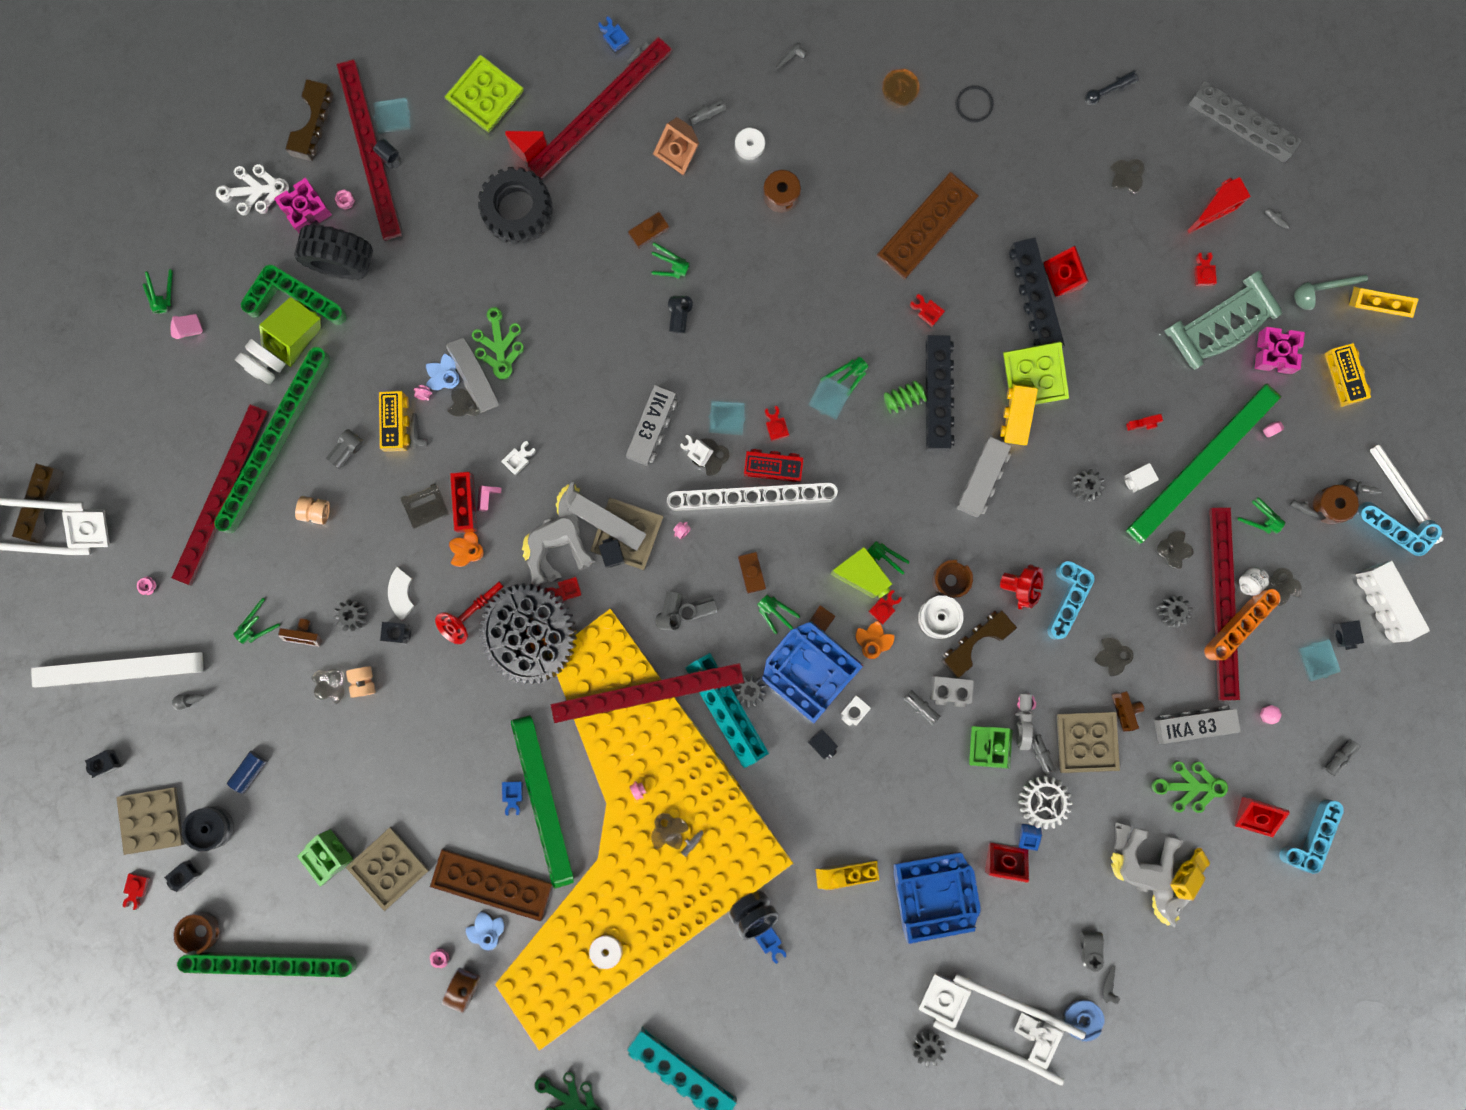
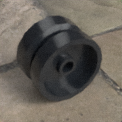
M217 806L192 811L182 824L184 842L191 849L198 852H207L224 846L233 834L231 815L225 809Z
M755 891L744 896L728 911V916L732 923L738 925L737 931L743 940H750L762 935L775 925L779 919V914L772 905H769L770 900L764 891Z

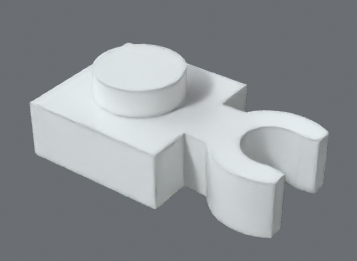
M686 435L685 437L689 440V444L681 443V448L690 450L687 456L699 466L704 467L714 450L701 440H695L693 436Z
M527 441L521 445L519 452L514 448L501 461L515 476L529 463L525 458L536 453L534 448L529 452L526 451V447L529 445Z
M1021 1013L1014 1030L1031 1041L1036 1039L1041 1044H1047V1041L1042 1038L1043 1033L1051 1034L1049 1029L1039 1028L1041 1022L1026 1013Z

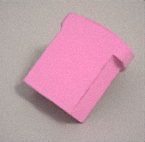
M196 314L172 317L171 336L173 338L180 339L198 335L203 331Z
M481 485L478 491L477 511H487L489 493L501 494V488Z

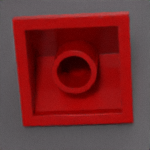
M505 131L511 149L527 165L548 145L543 131Z
M1076 246L1043 262L1055 297L1083 289L1089 282Z
M1242 797L1235 826L1274 837L1290 814V810Z
M990 842L985 873L989 876L1028 883V849Z

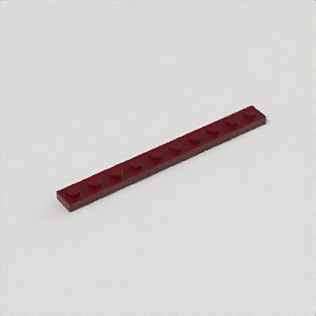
M658 37L527 165L528 169L543 179L672 53V49Z
M353 59L336 64L382 237L386 241L403 236L383 161L373 150L377 143V138L356 61Z
M251 404L249 405L174 570L172 579L189 586L192 585L217 530L215 519L250 457L268 417V411Z
M1231 507L1209 509L1215 636L1236 615ZM1237 648L1227 659L1216 660L1218 700H1240Z
M741 663L550 705L554 723L744 683L745 681Z

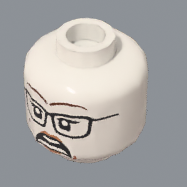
M1249 568L1239 578L1240 589L1246 595L1256 596L1269 584L1268 574L1262 568Z

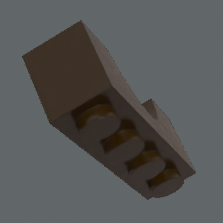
M306 79L301 97L310 106L311 116L303 128L290 132L285 150L290 156L312 161L318 151V140L323 134V123L328 118V106L333 101V91L328 84Z
M36 463L24 499L48 501L49 497L59 489L64 471ZM21 507L12 537L41 544L46 529L44 522L45 508Z
M1002 610L999 612L993 611L986 617L988 619L983 625L979 623L972 629L974 632L969 637L965 635L957 642L959 644L958 647L954 650L950 648L943 654L945 658L941 661L955 678H960L973 666L971 658L972 649L980 639L990 637L1003 641L1017 629L1015 624Z

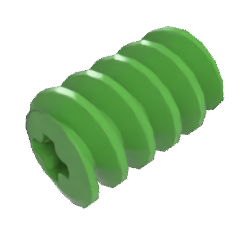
M915 380L912 381V386L908 383L905 384V389L899 386L898 392L892 389L891 395L888 392L884 393V401L890 414L891 410L899 413L898 407L905 411V404L912 408V401L919 405L920 398L927 402L921 383Z

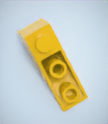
M877 861L815 869L818 889L833 890L879 881Z

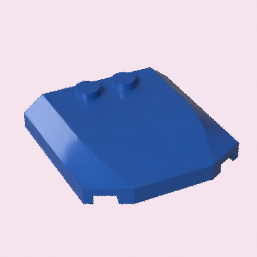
M810 621L791 629L766 659L762 681L814 724L864 665Z
M961 852L894 864L893 873L903 933L908 944L975 931L977 917L981 911L976 878L973 868L967 863Z

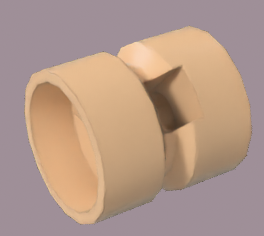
M300 496L296 505L295 517L300 521L309 522L312 520V523L325 525L330 513V502L322 499L314 501L311 497Z
M371 666L346 671L347 681L351 683L349 687L350 698L376 693L374 682L371 681L373 677ZM365 681V686L358 687L357 682Z

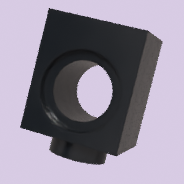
M609 538L603 540V544L598 545L606 569L625 563L618 540Z
M1359 620L1333 624L1337 647H1345V650L1358 648L1357 644L1364 643Z
M382 622L380 641L407 644V641L411 638V628H409L408 624ZM395 628H399L401 632L398 638L393 636Z
M823 729L818 731L808 741L824 760L826 758L830 760L837 753V744Z
M105 750L85 760L86 771L92 778L102 777L122 767L115 750ZM101 760L104 762L103 769L99 767V762Z
M190 860L180 863L164 878L167 881V886L172 891L179 892L201 876V873ZM179 873H182L184 875L183 882H181L178 878Z

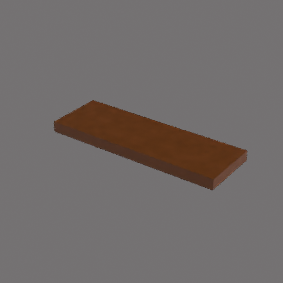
M950 172L880 250L877 257L906 280L976 201L979 195Z
M441 849L430 887L541 922L552 889V883L453 851Z

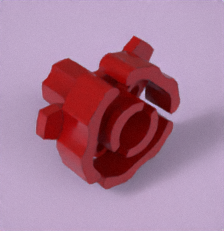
M1030 564L1020 576L1004 572L1000 588L1016 592L1018 609L1022 610L1024 607L1032 609L1041 597V592L1034 591V588L1043 589V570Z

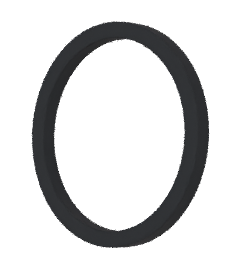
M976 85L964 88L956 100L958 114L964 120L973 123L987 119L994 106L993 97L990 92ZM971 89L983 91L990 99L991 106L989 112L979 119L966 117L959 107L960 97L964 92Z

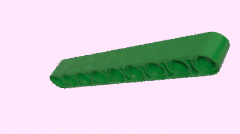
M527 715L512 719L511 728L552 886L554 889L573 884V874L532 717Z
M189 952L181 956L177 961L179 971L199 974L343 978L353 973L357 967V962L353 957L333 955L201 952L197 954V952ZM187 958L192 961L191 967L186 962ZM207 958L210 959L212 962L211 967L207 966L206 964ZM226 959L231 961V968L226 966ZM245 960L250 961L251 968L245 966ZM265 960H268L270 962V969H267L265 967ZM284 961L290 963V970L284 967ZM304 961L310 964V970H306L303 967ZM323 962H327L330 965L329 971L323 968ZM343 962L349 965V971H345L342 968Z

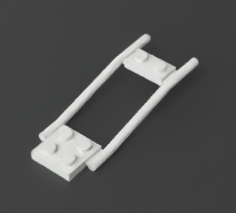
M0 497V505L63 510L62 515L68 547L0 542V550L90 555V547H108L110 544L105 509H83V502H57Z
M934 973L918 1009L936 1018L933 1027L1021 1065L1061 1086L1065 1078L1047 1070L1063 1036V1032L1065 1030L1081 1039H1084L1086 1035L1085 1031L1046 1012L980 985L959 974H956L954 981L938 973ZM974 990L1044 1020L1045 1023L1042 1028L1049 1029L1051 1034L1043 1033L1042 1035L1047 1044H1041L1036 1040L1027 1060L957 1030L955 1026L971 991Z

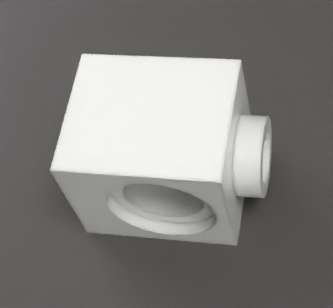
M1150 463L1125 475V483L1130 490L1132 489L1133 493L1159 480Z
M855 695L840 712L843 715L841 719L849 726L851 724L857 726L871 708ZM853 706L859 709V715L856 718H852L849 715V710Z

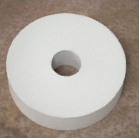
M746 128L740 131L735 139L737 153L742 158L748 160L758 158L765 148V139L762 133L754 128ZM747 142H752L753 145L748 146Z
M608 935L597 938L590 947L591 961L601 969L614 967L622 957L620 942ZM603 949H607L609 951L608 956L603 954Z

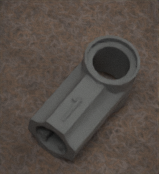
M347 429L340 435L338 444L326 459L340 469L352 454L361 449L364 441L350 429Z
M672 591L666 592L662 613H659L655 619L658 629L677 630L680 627L681 617L678 613L682 594Z
M713 596L683 604L679 610V616L685 622L717 613ZM684 608L692 609L693 615L690 618L683 616L682 610Z

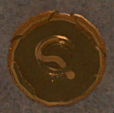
M907 69L891 71L883 81L882 92L884 98L894 106L904 107L910 105L916 100L919 93L918 78Z

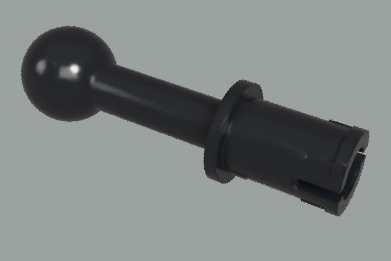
M1133 70L1120 78L1117 76L1116 82L1098 91L1095 89L1089 90L1085 96L1086 102L1091 105L1097 104L1100 97L1117 89L1123 91L1125 87L1138 82L1139 78L1136 71Z

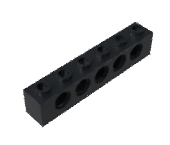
M1036 237L1014 242L1010 247L1009 257L1015 264L1014 275L1016 279H1019V293L1025 301L1023 304L1024 312L1029 316V330L1033 332L1035 338L1033 345L1037 346L1061 341L1063 348L1065 343ZM1021 258H1027L1030 264H1024ZM1026 276H1032L1035 282H1029ZM1031 294H1037L1040 300H1034ZM1041 311L1045 318H1039L1036 312ZM1042 329H1046L1049 332L1048 337L1042 335Z
M927 335L925 339L926 451L949 452L955 442L954 435H951V427H954V416H951V409H954V397H951V390H954V379H951V371H954V360H951L954 342L951 341V335ZM935 353H942L945 359L938 360ZM942 371L945 378H937L935 372ZM938 389L942 390L945 393V397H938L935 391ZM936 409H943L945 416H938ZM942 427L945 430V435H938L936 428Z

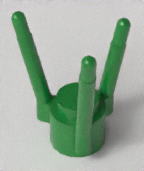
M653 242V246L675 260L653 251L652 255L673 264L671 270L674 273L652 271V275L669 276L680 279V276L685 277L690 262Z
M169 269L166 299L161 295L155 296L149 272H145L148 287L143 283V288L154 314L165 313L168 311L167 307H171L172 269Z
M858 357L856 360L852 359L820 380L825 381L849 367V371L837 383L840 384L851 374L855 377L858 375L846 393L847 396H850L860 380L866 375L865 371L869 367L864 359Z
M1259 497L1256 499L1259 503L1253 500L1252 504L1267 516L1264 521L1266 526L1241 517L1237 518L1238 521L1264 530L1268 534L1271 531L1275 534L1279 533L1286 523Z
M877 541L867 550L876 563V559L879 561L883 558L901 574L905 572L885 554L888 552L906 564L910 563L909 560Z
M767 594L757 604L760 608L759 612L763 615L774 634L778 632L767 613L771 614L773 612L789 629H793V626L776 610V605L795 617L800 618L801 616L779 602L774 596L771 598Z
M262 598L247 618L233 633L234 637L241 644H245L247 641L252 643L257 638L280 627V623H277L253 635L255 632L251 626L259 619V616H255L252 620L251 618L261 607L265 598Z

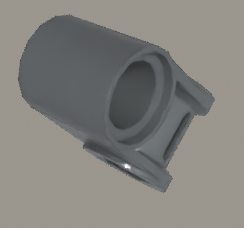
M1081 932L1082 964L1091 971H1100L1104 966L1102 932ZM1095 958L1096 962H1093V965L1090 964L1089 961Z

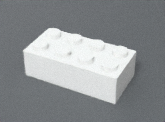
M1393 561L1375 564L1356 574L1358 585L1364 589L1368 603L1375 609L1376 618L1383 624L1385 634L1392 643L1409 642L1430 631Z

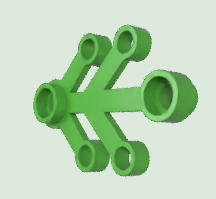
M492 307L487 311V318L492 323L494 342L484 336V333L479 329L473 331L472 338L495 352L497 361L488 356L483 348H477L475 356L478 360H483L492 366L494 375L497 378L507 379L512 374V363L519 354L524 352V346L521 342H515L512 345L513 351L506 359L504 352L515 337L521 334L522 330L519 324H511L509 327L510 332L502 341L499 322L502 320L503 314L499 308ZM497 312V316L491 317V313ZM514 327L519 328L518 332L515 333L512 332V329ZM477 333H481V337L479 339L475 338V335ZM521 345V350L516 351L515 347ZM480 351L484 352L482 357H478ZM504 366L506 368L504 372H499L500 367Z
M1175 761L1172 764V770L1179 773L1188 783H1168L1164 779H1155L1151 785L1153 792L1160 795L1166 794L1168 791H1188L1180 800L1172 803V809L1176 812H1183L1185 806L1200 791L1208 792L1200 801H1194L1191 804L1192 810L1197 813L1203 812L1205 806L1214 797H1223L1228 792L1226 781L1221 778H1214L1201 762H1193L1191 770L1194 773L1200 774L1207 783H1200L1185 768L1183 762ZM1176 764L1181 765V769L1179 771H1177L1175 768ZM1197 764L1201 767L1199 771L1195 770ZM1157 783L1162 784V788L1160 790H1157L1156 788ZM1216 784L1220 785L1219 791L1215 790ZM1177 803L1181 804L1180 810L1176 809ZM1197 803L1201 805L1200 810H1196L1195 805Z

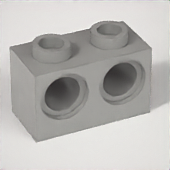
M934 676L932 678L930 700H935V704L947 705L948 701L955 702L954 706L966 707V704H972L974 681ZM941 685L947 689V693L943 697L939 696L937 692ZM961 687L966 691V696L963 699L957 696V690Z

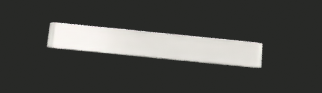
M832 483L675 491L668 495L667 503L670 509L674 511L826 503L835 500L838 490ZM807 489H811L814 491L815 496L807 498L804 492ZM824 489H832L834 495L826 497L823 493ZM792 490L795 492L796 497L788 499L785 493ZM773 491L776 493L777 498L772 501L768 500L766 494ZM753 492L757 494L758 498L756 501L751 502L747 499V495ZM730 494H737L739 497L738 501L735 503L728 500ZM717 495L720 500L718 503L712 504L709 502V497ZM698 496L701 500L699 504L693 505L690 503V498ZM673 497L681 498V503L678 506L671 504Z
M185 653L31 668L32 688L204 672L203 653Z

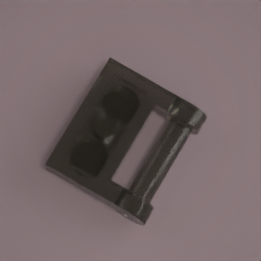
M437 483L431 484V487L408 497L405 495L400 498L413 529L450 515ZM432 494L435 495L436 499L412 508L411 503Z

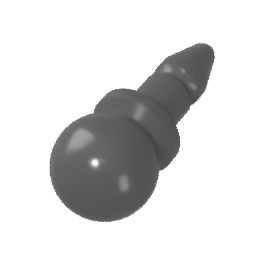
M1347 479L1343 483V485L1355 491L1357 495L1360 492L1373 495L1382 493V490L1362 485L1361 481L1357 482L1354 479Z
M177 695L172 700V706L176 710H183L191 707L192 703L202 700L204 695Z

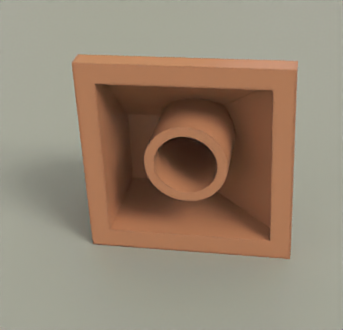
M676 117L666 124L653 154L684 175L696 152L699 141L693 128Z

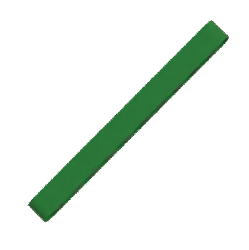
M313 347L308 352L217 515L215 527L219 531L233 533L237 530L330 362V356L320 347ZM322 354V359L316 361V356ZM313 370V375L307 378V372ZM304 386V391L301 394H297L298 389ZM291 403H294V404H295L294 409L291 410V411H288L289 405H290ZM285 419V425L280 428L279 422ZM276 436V442L270 444L271 437ZM267 453L266 459L261 461V455ZM257 469L256 477L252 478V471ZM248 486V492L243 495L242 489ZM238 502L239 508L234 512L233 505ZM228 519L229 526L224 528L223 524Z
M1266 383L1126 529V532L1139 544L1144 542L1281 398V395Z

